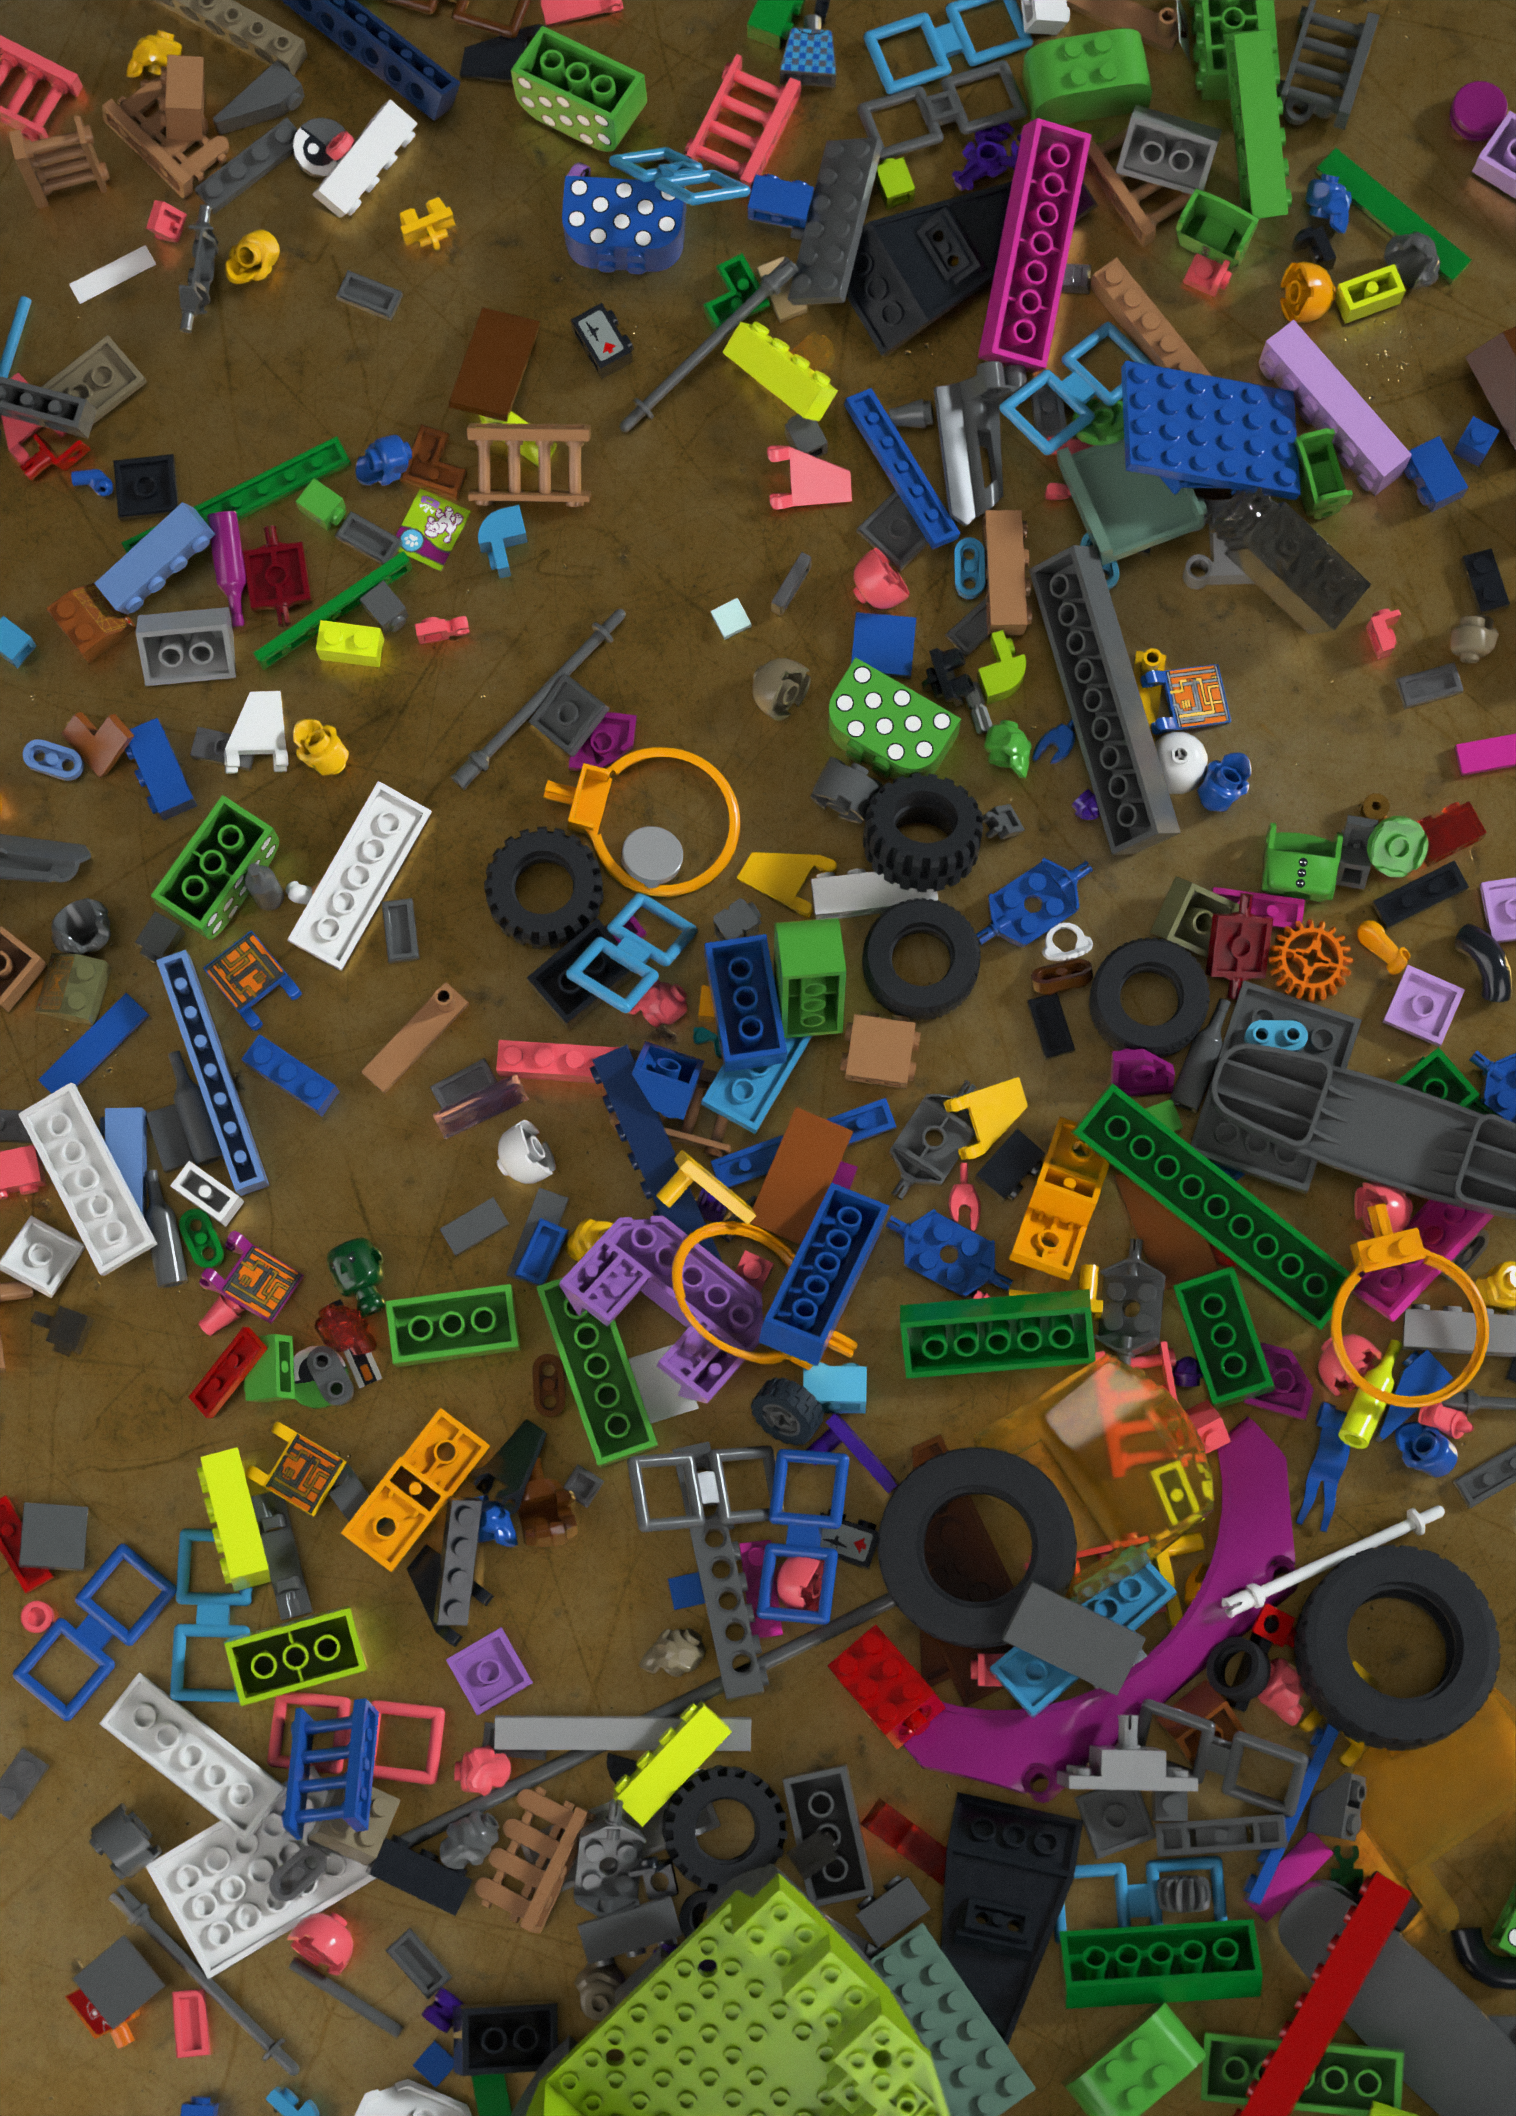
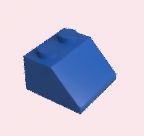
M645 1041L633 1068L632 1075L653 1110L661 1112L662 1115L668 1118L684 1120L694 1095L704 1060Z

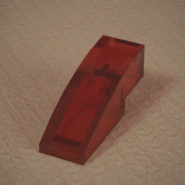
M879 1798L863 1819L861 1825L943 1886L946 1847Z

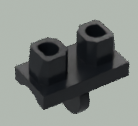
M938 648L929 651L934 667L926 669L928 678L921 683L923 691H933L935 698H940L944 694L945 700L953 702L956 707L964 704L962 697L973 692L975 687L968 674L965 673L955 677L953 670L966 665L963 652L958 648L949 649L944 652Z

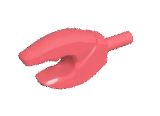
M960 1163V1184H955L950 1192L948 1209L952 1220L958 1223L959 1208L967 1206L970 1209V1230L975 1232L980 1220L981 1202L974 1185L968 1184V1163Z

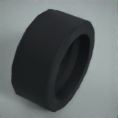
M1229 1637L1219 1642L1211 1651L1207 1661L1206 1675L1209 1684L1217 1693L1237 1702L1249 1701L1257 1697L1266 1688L1271 1676V1663L1268 1654L1259 1645L1242 1637ZM1241 1651L1248 1652L1252 1658V1670L1249 1677L1243 1684L1237 1687L1229 1686L1225 1680V1669L1229 1660Z

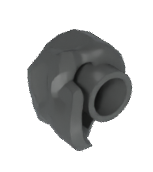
M473 1811L469 1816L461 1818L455 1823H450L446 1832L448 1837L441 1841L440 1845L442 1863L453 1869H463L468 1863L472 1865L482 1864L484 1858L491 1852V1847L499 1840L497 1831L499 1825L496 1819L489 1813L483 1814L479 1811Z

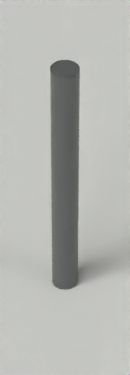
M295 1957L288 1967L395 2038L403 2030V2026Z

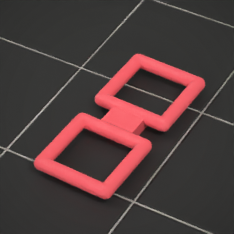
M297 1691L276 1696L267 1764L270 1767L289 1769L291 1756L281 1755L287 1704L337 1709L336 1718L349 1716L350 1699L342 1696ZM379 1700L372 1701L371 1704L379 1712L375 1761L381 1714L432 1719L426 1770L375 1766L374 1761L373 1778L428 1785L435 1784L438 1778L443 1737L444 1709L433 1706ZM351 1729L334 1731L333 1747L346 1746L350 1742ZM344 1759L312 1763L310 1767L314 1765L320 1773L339 1774L343 1769Z

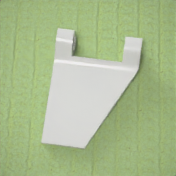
M280 691L249 693L224 751L225 774L238 773V767H240L239 755L273 754L274 772L287 771L286 766L289 765L285 743Z

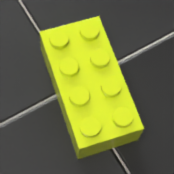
M238 1447L200 1457L202 1467L196 1469L203 1494L208 1492L210 1494V1497L204 1498L210 1524L217 1522L218 1527L212 1528V1533L218 1554H225V1558L219 1559L225 1584L232 1583L235 1592L271 1582Z

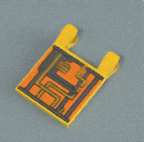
M277 1421L272 1427L271 1432L289 1442L269 1475L250 1465L245 1472V1476L314 1517L347 1462Z

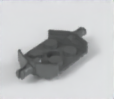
M199 205L198 220L188 227L191 230H195L192 255L196 259L194 268L189 269L188 286L179 285L182 314L179 330L184 333H192L194 317H197L199 314H207L208 311L204 310V307L210 303L209 288L214 277V257L218 254L217 245L219 242L213 234L212 229L214 228L210 225L212 207L209 205Z
M965 1080L958 1093L953 1096L943 1094L925 1095L889 1150V1154L901 1174L900 1181L891 1192L893 1196L896 1197L903 1187L897 1197L903 1200L911 1185L913 1186L914 1184L942 1186L943 1181L960 1157L958 1149L967 1146L975 1134L968 1108L948 1113L945 1110L944 1101L973 1092L976 1089L974 1084H971L967 1092L964 1093L970 1085V1082ZM936 1130L942 1134L943 1142L939 1146L927 1144L925 1135L929 1131Z
M1134 1238L1130 1239L1129 1257L1101 1270V1274L1104 1276L1101 1299L1103 1300V1311L1099 1319L1098 1335L1094 1334V1338L1117 1353L1118 1367L1116 1374L1120 1376H1130L1131 1358H1135L1137 1354L1150 1351L1159 1344L1166 1277L1162 1272L1144 1262L1141 1258L1143 1240H1135ZM1132 1302L1139 1303V1313L1134 1317H1127L1125 1315L1126 1307Z
M615 1799L609 1801V1815L605 1817V1820L591 1822L580 1830L573 1898L575 1904L597 1917L639 1905L638 1890L640 1876L628 1877V1872L639 1865V1860L642 1859L643 1842L646 1843L644 1832L635 1825L622 1820L623 1801L617 1799V1802H615ZM604 1858H615L617 1863L613 1868L605 1870L599 1866Z

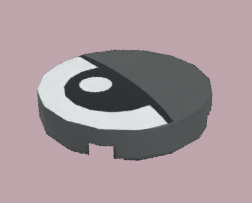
M323 117L311 119L302 124L296 132L293 141L294 160L300 169L312 177H326L339 161H334L326 153V148L337 134L346 131L344 127L334 120Z

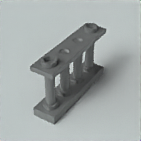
M1310 0L1308 7L1302 6L1297 23L1301 24L1302 28L1286 80H1280V84L1277 85V97H1281L1283 107L1287 97L1332 110L1331 114L1337 115L1333 127L1345 130L1380 15L1368 12L1365 23L1359 22L1357 25L1313 12L1316 0ZM1309 24L1354 36V40L1359 41L1357 48L1351 47V49L1309 38L1305 35ZM1301 48L1347 61L1346 64L1351 65L1350 73L1344 71L1341 74L1298 61ZM1297 73L1339 85V89L1344 90L1343 96H1336L1335 99L1290 86L1293 74Z

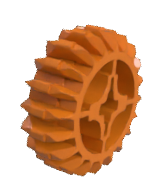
M1308 919L1306 928L1303 927L1300 921H1296L1295 926L1297 929L1294 931L1291 927L1286 926L1283 930L1285 936L1278 934L1275 938L1278 945L1270 947V952L1276 956L1270 957L1268 964L1278 966L1270 971V975L1281 976L1275 984L1277 987H1280L1285 983L1288 986L1284 992L1286 995H1289L1294 990L1297 992L1295 998L1301 999L1303 994H1307V1001L1312 1003L1316 993L1320 1001H1324L1327 998L1326 991L1334 996L1338 992L1336 986L1342 988L1346 984L1342 977H1349L1351 970L1345 966L1351 965L1353 959L1343 955L1349 953L1351 948L1347 945L1341 947L1340 944L1345 940V936L1340 935L1335 938L1333 936L1336 932L1334 926L1328 932L1325 931L1324 921H1320L1317 928H1314L1312 919ZM1312 939L1311 944L1306 949L1296 948L1292 950L1288 948L1295 941ZM1322 943L1331 951L1334 963L1331 962L1330 958L1322 954ZM1308 955L1314 957L1312 967L1307 965L1308 960L1306 958ZM1286 959H1289L1290 963L1299 968V979L1289 970ZM1313 973H1332V976L1323 982L1308 983Z

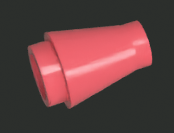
M220 1294L198 1324L207 1335L212 1336L218 1330L241 1318V1313L246 1309Z

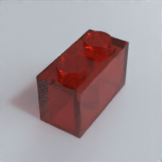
M1469 801L1462 805L1459 802L1452 803L1442 810V815L1434 819L1429 815L1418 821L1423 827L1422 829L1425 835H1427L1429 842L1427 855L1424 859L1427 867L1481 841L1487 834Z

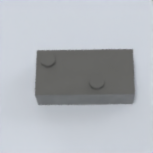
M847 1763L785 1776L782 1780L808 1898L818 1907L873 1895L875 1890Z

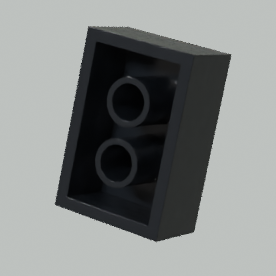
M598 918L527 977L529 986L568 1031L604 1002L566 976V971L597 937H603L616 946L619 944ZM602 951L582 972L613 992H616L636 975Z
M537 2000L453 2005L454 2072L461 2076L537 2072L545 2059L558 2047L557 2003Z

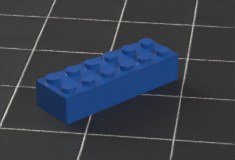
M831 1182L763 1321L759 1343L818 1366L884 1227L889 1205Z

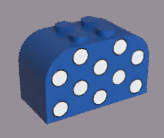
M565 176L562 223L566 249L576 263L606 273H611L615 270H627L632 274H643L645 271L659 272L666 270L679 260L684 246L685 202L657 189L655 181L642 182L633 179Z

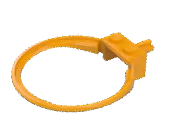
M667 747L643 748L622 756L606 769L583 763L577 788L549 780L545 787L543 798L572 805L567 829L588 836L593 851L603 868L625 887L645 895L674 897L685 895L704 887L715 879L727 866L738 843L740 812L731 786L712 764L685 750ZM672 757L682 759L704 770L721 789L729 813L728 838L718 859L698 877L679 884L659 885L657 888H648L643 883L632 878L614 861L603 842L601 834H598L612 782L610 776L612 773L618 775L629 766L649 758Z
M1386 1204L1367 1207L1375 1238L1350 1245L1355 1267L1339 1287L1331 1313V1337L1336 1356L1341 1367L1353 1383L1366 1394L1381 1402L1406 1408L1426 1407L1443 1402L1460 1392L1473 1379L1484 1360L1489 1341V1320L1483 1298L1474 1282L1459 1266L1423 1247L1418 1227L1393 1233ZM1425 1259L1423 1264L1431 1266L1449 1276L1467 1295L1476 1319V1341L1467 1366L1449 1385L1427 1395L1400 1396L1382 1391L1373 1386L1354 1368L1343 1345L1341 1332L1342 1314L1349 1294L1361 1280L1358 1275L1361 1271L1367 1273Z
M714 1222L704 1225L689 1234L675 1254L672 1265V1285L680 1309L695 1330L716 1347L736 1357L760 1364H775L788 1359L810 1370L813 1364L776 1349L767 1352H750L732 1347L720 1341L702 1327L684 1300L686 1296L682 1282V1271L685 1259L696 1244L709 1237L730 1234L758 1241L776 1253L787 1270H789L797 1253L772 1233L751 1224L747 1225L742 1222ZM834 1330L827 1347L851 1358L858 1343Z

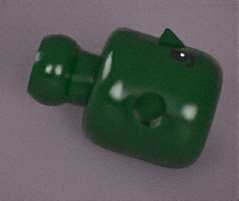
M362 1237L346 1241L331 1249L327 1254L326 1262L335 1283L334 1287L337 1288L339 1293L345 1297H356L357 1311L362 1317L371 1316L385 1309V1298L376 1289L384 1279V1270L381 1265L383 1264V1256L379 1249L374 1247L371 1241Z

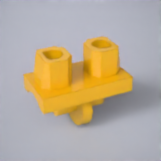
M439 197L429 200L425 204L429 215L418 219L414 209L410 208L400 212L402 224L400 228L406 246L419 242L421 248L432 244L435 251L441 249L439 240L448 237L446 230L456 225L450 206L446 208Z

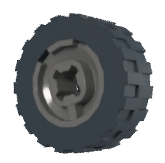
M775 1377L772 1380L768 1379L751 1403L752 1415L766 1433H769L775 1439L781 1440L783 1443L796 1446L798 1444L804 1445L810 1441L823 1422L824 1412L821 1410L822 1406L817 1402L816 1397L808 1392V1389L800 1386L795 1381L787 1380V1378L780 1379Z

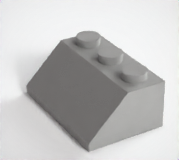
M1136 105L1130 119L1116 173L1188 194H1193L1195 189L1204 191L1222 129Z
M229 607L138 615L136 638L145 686L236 678L234 635Z

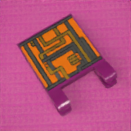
M232 1231L227 1237L225 1247L229 1251L241 1254L242 1256L225 1280L212 1268H206L201 1275L199 1284L205 1289L220 1293L272 1324L304 1275L254 1246L241 1233Z

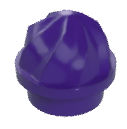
M1089 788L1071 804L1076 810L1075 815L1082 819L1093 820L1100 816L1096 796Z
M1190 1356L1183 1357L1176 1362V1366L1172 1371L1173 1377H1175V1385L1200 1386V1378L1203 1377V1373L1196 1359Z

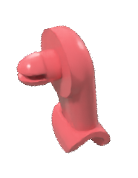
M1443 1403L1421 1407L1418 1423L1437 1428L1451 1438L1459 1439L1464 1433L1474 1430L1473 1424L1467 1421L1465 1412L1445 1407Z

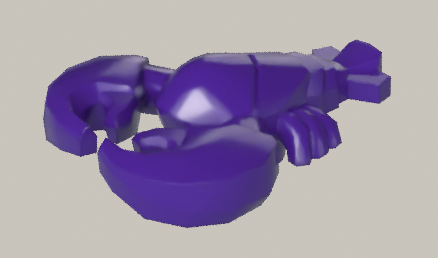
M1008 122L975 132L977 149L972 141L969 142L962 152L963 156L968 160L967 165L963 171L954 170L952 173V178L958 189L963 191L966 188L969 191L974 188L973 181L987 175L995 178L1005 172L1006 167L1013 168L1015 171L1019 150L1016 141L1013 140L1011 143V156H1007L1003 145L996 143L1008 139L1006 133L1000 132H1007L1013 136L1014 129ZM1022 134L1017 135V140L1019 142L1021 140Z

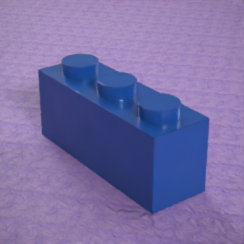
M158 718L129 729L134 737L126 747L125 752L129 760L135 759L139 769L134 770L141 787L146 785L151 796L146 797L152 813H159L164 821L197 807Z
M260 1034L241 1059L248 1068L321 1117L340 1092L335 1084Z

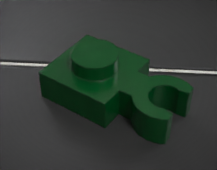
M1335 1845L1333 1856L1338 1862V1868H1329V1880L1337 1882L1358 1897V1892L1363 1884V1869H1354V1863L1359 1857V1849L1357 1846H1351V1856L1345 1859L1341 1856V1847Z

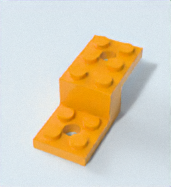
M1060 1116L1009 1260L1069 1281L1110 1163L1071 1133L1078 1122ZM1080 1149L1087 1154V1156H1079L1073 1150ZM1041 1240H1050L1055 1244V1247H1047Z
M440 1407L406 1453L397 1459L341 1534L392 1572L429 1523L434 1521L447 1504L448 1497L454 1495L491 1446ZM443 1443H450L455 1448V1456L449 1461H442L437 1456V1449ZM390 1518L394 1521L395 1531L392 1535L384 1537L378 1533L377 1523L379 1520Z

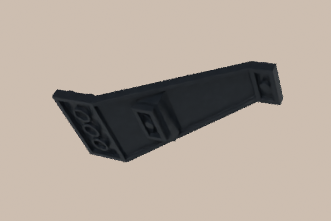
M1012 181L869 221L863 226L846 297L881 356H888L932 322L993 281ZM1082 182L1075 223L1098 206L1084 182ZM943 232L944 237L942 241L938 242L937 235ZM957 256L958 264L953 267L952 259Z
M957 1792L945 1853L940 1949L1008 2046L1074 1879L1083 1820ZM981 1917L985 1919L986 1923L980 1924L976 1921V1918ZM1008 1925H1015L1018 1930L1011 1931Z

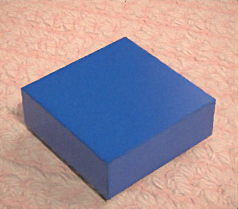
M699 1572L668 1578L674 1610L705 1604Z
M434 2040L412 2066L432 2085L437 2087L454 2068V2057Z

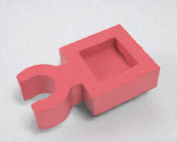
M466 616L457 617L449 621H445V619L439 620L438 617H429L423 619L421 623L415 624L420 645L449 639V636L453 635L461 636L470 633Z

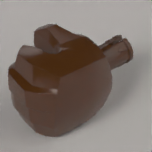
M538 1457L526 1485L520 1508L518 1509L525 1545L537 1547L565 1545L567 1540L578 1534L576 1517L571 1511V1504L576 1500L574 1491L564 1489L558 1481L544 1478L542 1461Z

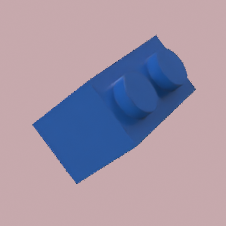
M756 174L748 203V219L788 228L797 226L805 229L814 187L800 180L789 182L780 180L779 177L772 174H764L763 176Z
M1440 436L1409 450L1412 456L1404 473L1409 480L1413 479L1418 488L1417 495L1420 502L1424 506L1427 505L1431 513L1465 495L1468 486Z

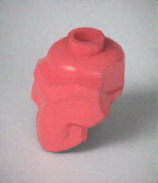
M657 980L629 1013L634 1015L641 1010L645 1019L656 1028L663 1023L672 1025L687 1012L688 1007L685 1000L687 994L678 984L671 985Z
M1275 1658L1270 1661L1271 1676L1266 1688L1258 1695V1699L1270 1710L1276 1712L1287 1724L1294 1726L1298 1723L1304 1710L1298 1704L1304 1693L1300 1682L1301 1675H1298L1297 1668L1286 1659Z
M489 1745L475 1747L471 1752L464 1753L462 1762H455L454 1781H460V1787L463 1792L480 1793L486 1796L490 1794L492 1787L502 1788L511 1773V1763L504 1753L495 1754L493 1747Z

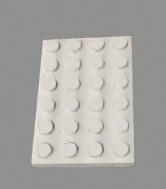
M314 1765L311 1766L309 1780L322 1778ZM286 1781V1782H284V1783L282 1784V1785H284L286 1788H287V1785H288V1781ZM329 1790L307 1793L306 1810L322 1808ZM287 1791L249 1841H246L222 1821H219L146 1866L208 1979L289 1932L303 1918L313 1913L322 1912L377 1879L365 1872L368 1865L365 1866L309 1840L316 1822L304 1823L303 1839L296 1840L283 1827L281 1819L282 1811L285 1809ZM307 1846H316L322 1849L327 1856L325 1872L297 1898L290 1901H280L271 1894L269 1882L272 1875L292 1856ZM309 1856L306 1859L308 1868L313 1869L316 1867L317 1860L314 1856ZM285 1878L281 1886L284 1890L289 1891L293 1883L289 1878Z

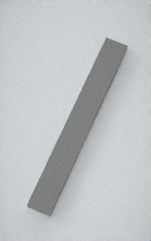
M495 1715L494 1750H655L661 1744L658 1742L660 1736L669 1727L675 1729L682 1719L679 1716ZM719 1717L729 1726L732 1732L714 1751H751V1717Z

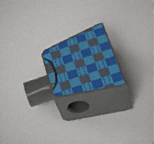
M806 15L803 28L793 27L790 29L780 66V84H787L791 77L800 81L801 85L836 87L833 32L821 29L822 18L820 16Z

